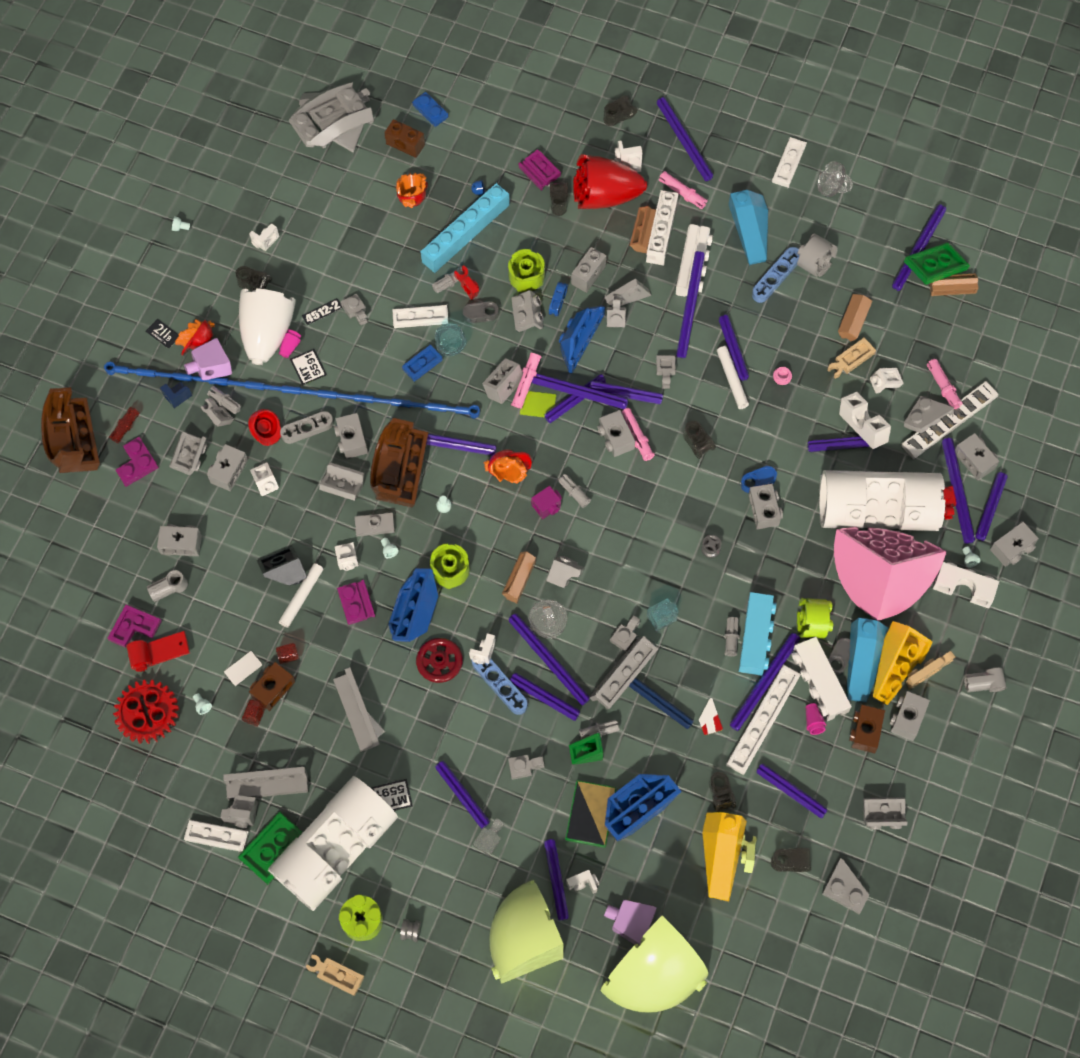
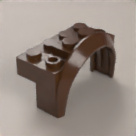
M71 387L50 388L43 405L41 418L42 442L47 458L58 467L59 473L98 470L100 463L87 398H71ZM55 421H66V422H67V423H57V424H53V422H55ZM70 427H71V431H72V436H73L75 451H74V449H73V445H72V441H71Z
M393 418L384 427L375 448L370 472V486L376 495L375 500L407 507L415 505L428 432L413 429L414 422ZM391 444L395 446H400L402 449L390 447L388 445ZM403 453H404L403 462H402V468H401V473H400V478H399V481H398V476H399V471H400V465H401L402 456H403Z

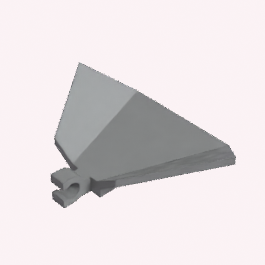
M367 88L357 93L363 103L370 101L368 97L370 92ZM303 93L299 105L301 106L319 93ZM337 97L326 100L306 112L322 131L339 119L349 115ZM364 124L333 141L354 153Z

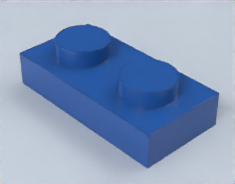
M426 92L412 101L413 106L434 127L448 118V113Z
M429 345L405 363L402 369L415 382L443 359Z

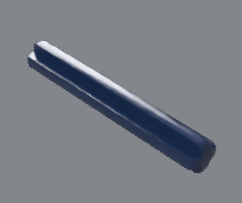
M635 677L630 683V688L683 727L689 729L692 726L694 720L638 678Z

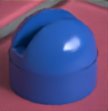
M482 180L472 184V192L475 195L485 194Z

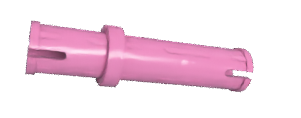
M666 171L660 175L659 181L684 197L685 201H690L699 209L705 207L707 199L696 193L695 189H690Z
M530 353L526 367L522 370L523 375L511 403L512 406L519 409L523 408L522 406L533 377H536L537 374L536 369L541 359L540 355Z
M933 359L929 361L927 367L939 385L942 396L947 399L951 407L958 409L962 405V401L956 393V388L949 382L938 360Z
M630 408L622 410L621 413L635 440V447L639 449L643 460L648 461L652 459L654 453L648 444L649 440L640 429Z

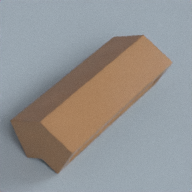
M649 206L639 207L630 246L636 252L646 254L656 210L651 209Z
M976 273L955 274L930 283L931 296L976 294L978 290V277Z
M852 295L838 330L841 338L848 339L849 341L858 338L872 300L864 295Z
M520 552L502 592V595L507 600L517 604L536 563V557L529 552Z

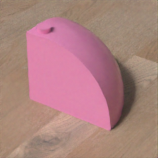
M858 527L837 529L834 540L835 565L841 584L852 601L875 620L892 617L912 606L934 581L942 566L946 551L927 541H924V543L913 540L914 536L871 527H868L867 531L859 530Z

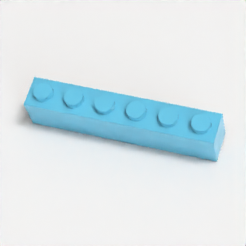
M497 183L492 186L420 251L422 263L434 273L437 272L510 205L509 193Z

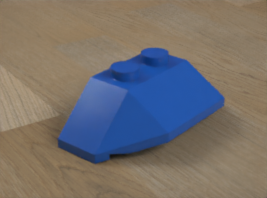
M604 306L590 307L577 312L574 319L571 318L569 320L566 333L563 332L560 336V350L569 373L572 374L605 316Z
M415 569L413 575L400 588L388 624L392 640L410 642L427 632L438 599L432 569Z
M639 774L608 798L605 827L618 842L635 833L662 812L681 793V790L669 775Z

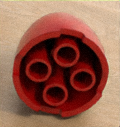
M585 154L580 155L576 165L579 168L576 171V176L573 178L574 202L578 201V209L614 207L637 198L647 189V181L644 180V177L620 162Z

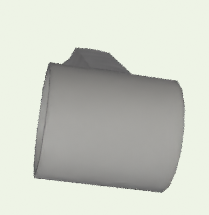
M173 570L165 578L148 585L147 590L152 600L156 602L174 592H183L186 590L188 582L180 571ZM180 578L178 584H173L176 579Z
M991 668L985 672L965 674L964 685L967 693L984 690L999 692L1007 688L1002 668Z

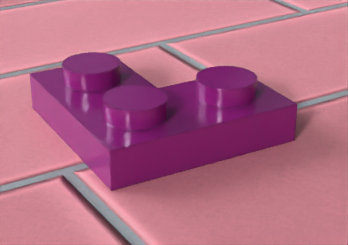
M140 437L123 445L131 461L115 470L125 487L158 469V466Z
M125 605L107 639L126 648L135 631L153 638L162 621L155 616Z

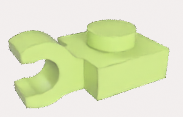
M745 835L743 836L741 847L745 851L741 853V863L744 864V872L752 873L756 836H753L751 842H747Z

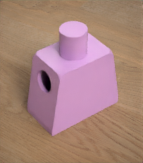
M217 338L192 350L193 361L184 364L188 375L198 372L202 380L232 374L230 361Z
M623 900L620 909L608 905L604 916L615 921L612 929L615 933L640 946V940L649 930L656 907Z

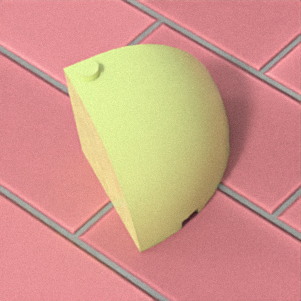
M531 880L513 890L503 900L492 921L489 941L491 957L495 967L491 969L495 980L500 979L501 984L563 959V942L554 920L550 919L549 909L534 880Z
M661 916L643 935V938L640 940V946L638 944L634 945L608 977L610 981H606L600 991L611 1001L626 1009L638 1012H658L680 1004L695 990L700 992L707 984L705 980L708 976V970L684 937Z

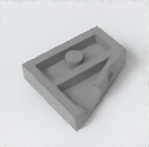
M635 278L605 296V299L613 307V295H620V306L649 297L651 293L646 286Z
M920 396L904 421V427L923 433L930 426L941 422L942 417L947 414L951 416L954 413V407Z
M840 858L822 895L860 914L869 894L844 860Z

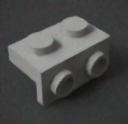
M529 290L511 298L515 330L521 332L534 326L538 329L543 328L544 317L540 306L542 302L538 295Z
M182 432L169 467L187 475L198 471L201 464L199 460L200 454L203 455L207 444H205L206 437L202 436L199 439Z
M329 462L327 473L320 483L319 490L355 501L363 488L364 473Z
M863 798V822L870 829H881L882 826L901 829L902 826H907L905 798Z

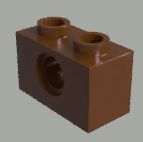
M394 119L384 132L387 145L415 158L418 157L425 146L423 132Z
M275 662L272 666L269 665L265 669L259 681L256 680L251 685L249 693L254 700L270 712L293 686L295 679ZM269 683H276L272 689L266 688Z
M861 705L859 711L855 710L853 722H856L855 729H851L849 741H852L851 748L871 753L876 752L885 710ZM861 726H869L871 732L863 731Z

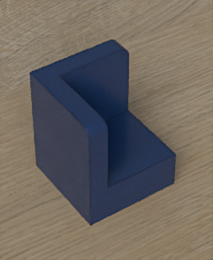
M179 382L171 389L167 384L160 387L163 396L174 409L192 396L188 386H184L182 382Z

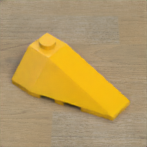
M892 621L884 638L873 697L888 705L902 688V682L908 677V674L912 672L917 664H921L924 661L933 641L910 626Z
M724 812L706 814L702 834L708 895L710 898L730 901L747 822L742 816Z

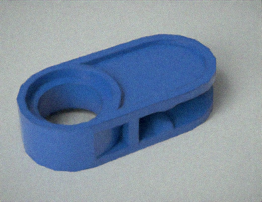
M557 283L550 304L549 315L553 313L555 316H559L568 284Z
M765 466L749 472L742 477L741 488L746 493H749L750 487L745 484L747 479L754 480L755 486L753 487L774 484L777 472L771 466Z

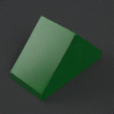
M600 733L569 745L573 765L603 760Z

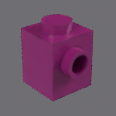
M548 486L531 498V506L543 520L550 514L554 515L560 510L562 498L557 490L553 491Z

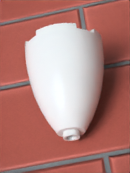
M256 288L252 292H248V289L241 290L239 327L245 352L249 360H252V364L263 365L280 347L293 317L296 302L294 298L290 297L289 300L285 298L283 293Z

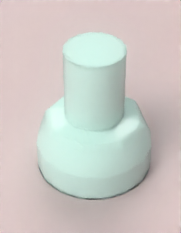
M174 216L172 231L190 229V223L182 222L179 217Z
M440 496L436 506L439 512L446 513L450 511L452 504L446 496Z
M388 538L381 540L385 558L389 559L398 554V548L396 545L390 544Z
M970 547L962 549L965 555L964 563L966 567L971 568L980 563L979 556L972 553Z
M199 693L193 696L198 714L203 715L211 710L212 704L207 699H203Z

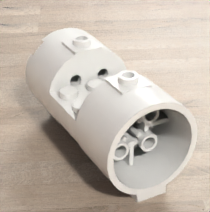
M823 470L819 487L821 527H858V529L871 527L939 531L943 524L945 500H943L944 495L942 491L945 489L943 476L941 473Z
M352 776L299 838H295L272 863L268 871L303 904L314 911L342 880L340 876L366 847L370 849L396 821L398 816L376 792L360 779Z

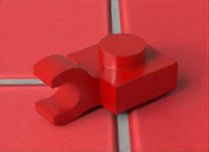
M462 266L461 270L464 274L460 275L457 271H454V277L460 281L461 287L472 300L477 297L479 286L474 279L471 280L467 276V267Z
M949 486L942 490L943 500H945V520L953 519L952 515L955 514L953 507L957 504L953 486Z

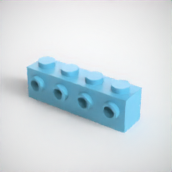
M750 592L739 672L762 676L764 669L768 670L769 658H766V651H770L772 641L768 639L769 632H773L774 621L770 620L771 614H775L776 610L773 595Z

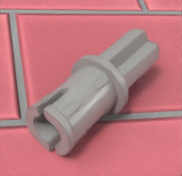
M462 267L455 270L460 275L464 274V272L461 270ZM454 272L445 274V277L435 282L432 287L436 293H440L450 286L453 287L459 280L454 277Z
M215 386L210 388L214 393L209 390L207 395L218 402L220 407H225L233 414L240 412L241 405L231 399L229 394H224Z
M567 474L560 477L559 483L582 508L591 502V499L580 489L581 486L577 485Z
M729 617L727 619V630L724 635L726 639V656H737V641L740 639V636L738 635L739 619L736 617Z
M612 720L601 724L597 722L594 726L579 729L581 739L596 733H600L602 738L603 735L619 731V724L617 720Z

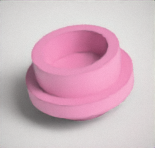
M779 367L774 371L773 379L779 385H786L791 381L792 373L786 367Z

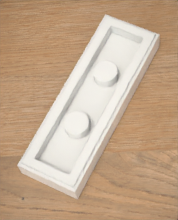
M790 137L772 183L789 188L807 142Z
M447 305L392 309L394 328L448 324Z
M189 820L184 840L243 852L249 832Z

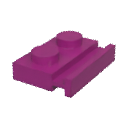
M538 149L525 158V161L518 163L519 168L540 190H543V187L548 186L561 176V172Z
M364 580L337 588L348 625L375 617Z

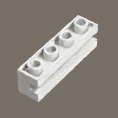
M663 190L660 192L647 249V263L664 266L678 203V193Z
M814 637L795 645L792 658L795 664H799L801 676L805 682H808L810 694L813 699L817 700L822 717L825 716L826 720L829 721L838 714L844 715L848 713L852 706L817 638Z

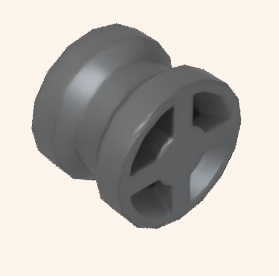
M708 535L703 539L701 550L704 556L715 558L719 555L722 545L720 538L716 535Z
M403 919L400 939H412L413 942H418L421 922H410L408 919Z

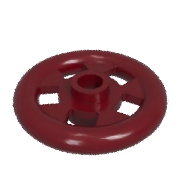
M434 638L425 642L420 647L416 656V666L419 673L428 681L443 683L453 679L460 672L463 664V655L460 648L453 641L446 638ZM446 646L445 652L442 650L437 651V647ZM427 651L433 652L430 659L424 657ZM454 654L455 661L449 662L448 655ZM442 657L443 660L441 662H437L436 658ZM429 664L435 669L432 673L426 669ZM448 667L450 671L442 675L440 670Z

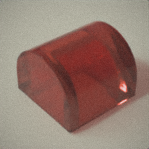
M295 643L275 648L280 664L299 659Z
M248 700L241 720L258 726L265 708L258 701Z

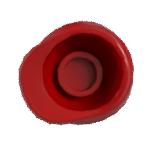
M261 409L255 411L249 417V430L252 436L262 445L270 446L280 440L281 423L273 411Z

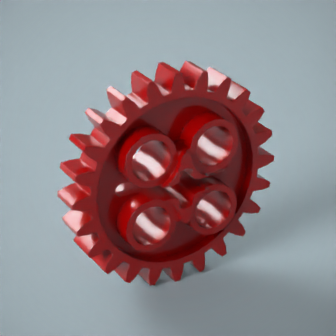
M143 680L142 685H139L136 681L135 688L128 685V693L122 690L124 697H117L120 704L114 705L118 711L114 712L113 715L118 718L115 720V723L120 725L118 729L120 732L124 731L123 735L126 738L130 736L132 742L137 738L139 744L145 739L150 744L151 738L158 742L159 735L165 738V731L172 732L169 726H176L173 719L179 718L175 712L180 709L175 705L178 703V700L173 698L175 694L173 691L169 692L168 686L163 687L161 682L156 685L154 680H151L150 684H148L146 680ZM141 696L144 697L145 705L148 708V714L153 724L152 727H149L148 718L145 715V709L140 699ZM152 696H157L156 701L149 702ZM133 703H138L136 709H130ZM157 714H163L160 720H155ZM144 721L141 727H136L137 722Z

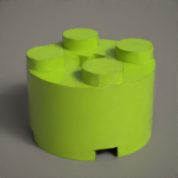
M522 249L515 252L508 263L511 285L518 292L533 291L541 287L545 278L543 257L539 253L532 252L530 249Z
M443 544L432 552L430 568L433 570L434 579L439 585L446 589H451L466 581L470 574L469 559L466 551L461 546Z
M801 598L798 605L802 606L801 612H797L798 633H802L800 637L826 638L828 631L832 632L833 621L830 620L832 602L826 599Z
M356 895L348 899L341 907L339 921L349 938L355 941H366L378 935L382 928L383 916L378 904L372 898ZM364 915L365 920L358 921L357 917Z

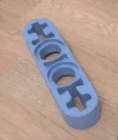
M788 248L754 286L752 298L756 302H765L797 266L800 256L798 255V248ZM795 254L796 257H793V258L790 260V263H789L788 261H789L790 255L793 256V255ZM784 265L787 271L781 272L777 267ZM768 278H774L776 280V283L769 284L766 280ZM764 287L766 288L764 290V294L757 295V293H760Z
M491 659L489 664L484 663L487 667L486 670L482 664L477 665V663L472 661V666L514 714L520 715L525 713L527 710L526 698ZM491 671H495L499 674L497 680L492 681L488 679V674ZM503 686H509L512 690L510 694L503 695L500 689ZM513 696L515 697V700L518 703H520L521 701L523 702L521 709L519 707L514 708L515 702L512 700Z

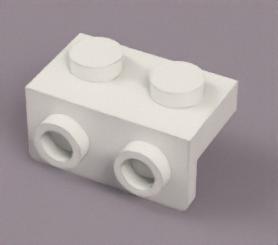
M618 141V147L615 148L616 158H614V161L620 162L636 172H641V146L623 149L622 141Z

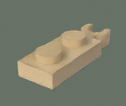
M863 338L837 356L835 359L836 363H831L827 371L837 370L834 378H839L843 370L848 374L872 357L876 350Z
M949 651L936 660L930 659L923 665V669L920 671L915 669L908 674L909 678L905 684L911 690L940 671L944 666L950 664L955 658L954 654Z
M317 955L311 956L312 959L317 961V964L314 967L306 965L310 972L319 971L317 978L353 996L356 995L364 979L363 975L329 958H326L323 963Z

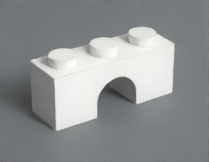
M858 392L841 398L839 415L872 449L888 443L891 426L880 415L870 418L867 410L868 402Z
M943 562L933 589L952 595L957 585H966L972 591L970 602L989 609L993 603L999 581L988 575L982 576L971 569L959 568L954 563Z

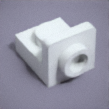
M272 223L263 229L260 236L253 231L249 233L251 243L256 248H261L264 251L280 237L277 227Z
M880 368L870 377L875 393H880L885 388H899L904 384L897 368Z
M268 463L250 470L262 496L279 489Z
M353 542L335 546L340 570H352L359 566Z
M487 634L486 639L481 641L479 651L470 649L469 655L473 662L489 664L496 643L495 635Z
M590 870L566 879L569 890H581L586 887V883H589L594 894L597 892L596 886H599L596 875H591Z

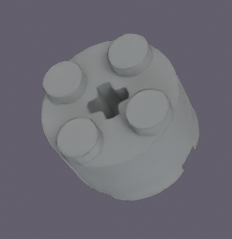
M814 233L811 235L808 243L799 248L798 255L800 256L797 265L810 274L821 277L832 265L830 260L832 257H836L838 248Z

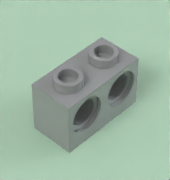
M773 484L750 487L748 496L756 529L779 526L780 520L783 518L782 508L778 507V492L774 490ZM765 495L769 499L763 500L760 496ZM764 513H771L773 517H766Z

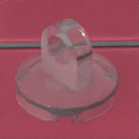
M837 161L828 163L824 167V173L821 172L819 175L818 190L826 197H832L838 192L846 193L853 187L851 178L845 173L844 165Z
M543 600L535 604L529 614V624L532 631L536 635L547 639L555 638L562 634L568 622L567 612L563 605L553 600Z

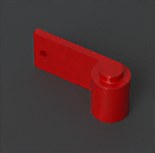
M185 631L149 643L143 640L133 641L126 646L131 669L136 670V672H142L147 670V667L190 654Z

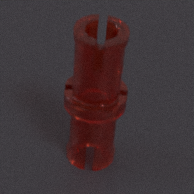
M129 407L123 418L118 420V425L109 435L113 442L116 441L119 444L126 432L131 430L132 423L140 414L139 411Z

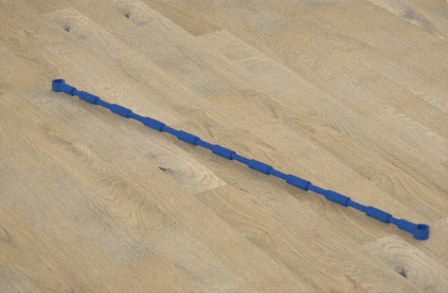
M107 362L104 365V369L109 375L115 373H134L139 376L173 378V380L190 382L193 380L223 386H243L248 389L277 390L282 393L299 395L302 393L332 399L344 398L357 402H378L391 404V406L420 407L441 412L453 411L458 414L469 415L471 418H477L480 415V409L477 405L450 407L446 404H425L395 398H375L370 395H350L328 390L316 391L286 385H266L261 382L232 381L227 378L202 380L201 377L193 376L192 374L156 372V370L143 368L131 369L126 366L115 365L113 362Z

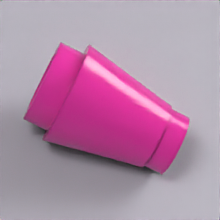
M288 329L281 343L279 354L289 358L301 342V335Z
M808 704L805 707L807 730L812 735L821 734L826 730V723L817 704Z

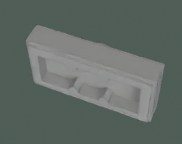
M393 513L355 516L356 536L395 533Z

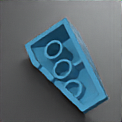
M750 190L731 193L729 208L749 265L765 262L767 260L768 208L764 197Z
M858 618L851 623L846 695L848 700L867 702L876 680L884 638L889 630L887 626L879 621Z

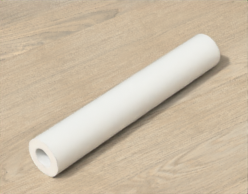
M722 346L717 349L719 359L739 409H744L749 406L728 348L727 346Z
M316 563L312 565L306 575L307 578L303 580L279 620L282 626L289 628L324 570L320 565Z

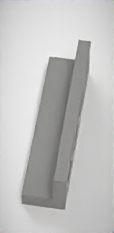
M644 636L637 638L589 696L592 701L598 700L604 707L610 709L656 653L658 648Z
M349 667L345 669L346 675L333 680L360 751L363 752L380 744Z
M305 767L223 775L228 800H234L235 795L257 798L308 792V773Z

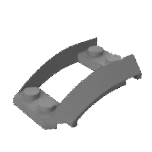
M353 82L319 93L297 108L290 117V124L306 147L314 148V145L324 149L326 145L341 135L361 127L362 124L374 122L371 107L367 108L352 88ZM337 97L349 115L339 119L319 133L306 112L326 100Z

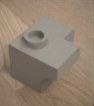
M560 555L554 559L546 581L565 588L568 586L571 577H580L583 574L585 567L577 565L578 562Z
M235 795L232 806L228 809H222L221 819L223 822L234 823L235 826L247 828L248 825L254 826L258 801L255 797Z

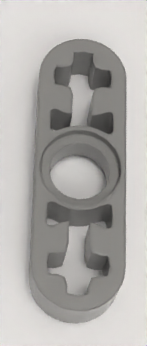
M320 412L287 424L280 431L282 440L285 443L291 444L327 431L333 426V418L329 412ZM323 418L327 420L326 424L322 422ZM311 424L312 429L310 431H303L302 426ZM288 431H290V432L292 433V436H291V437H288V435H287V432H288Z

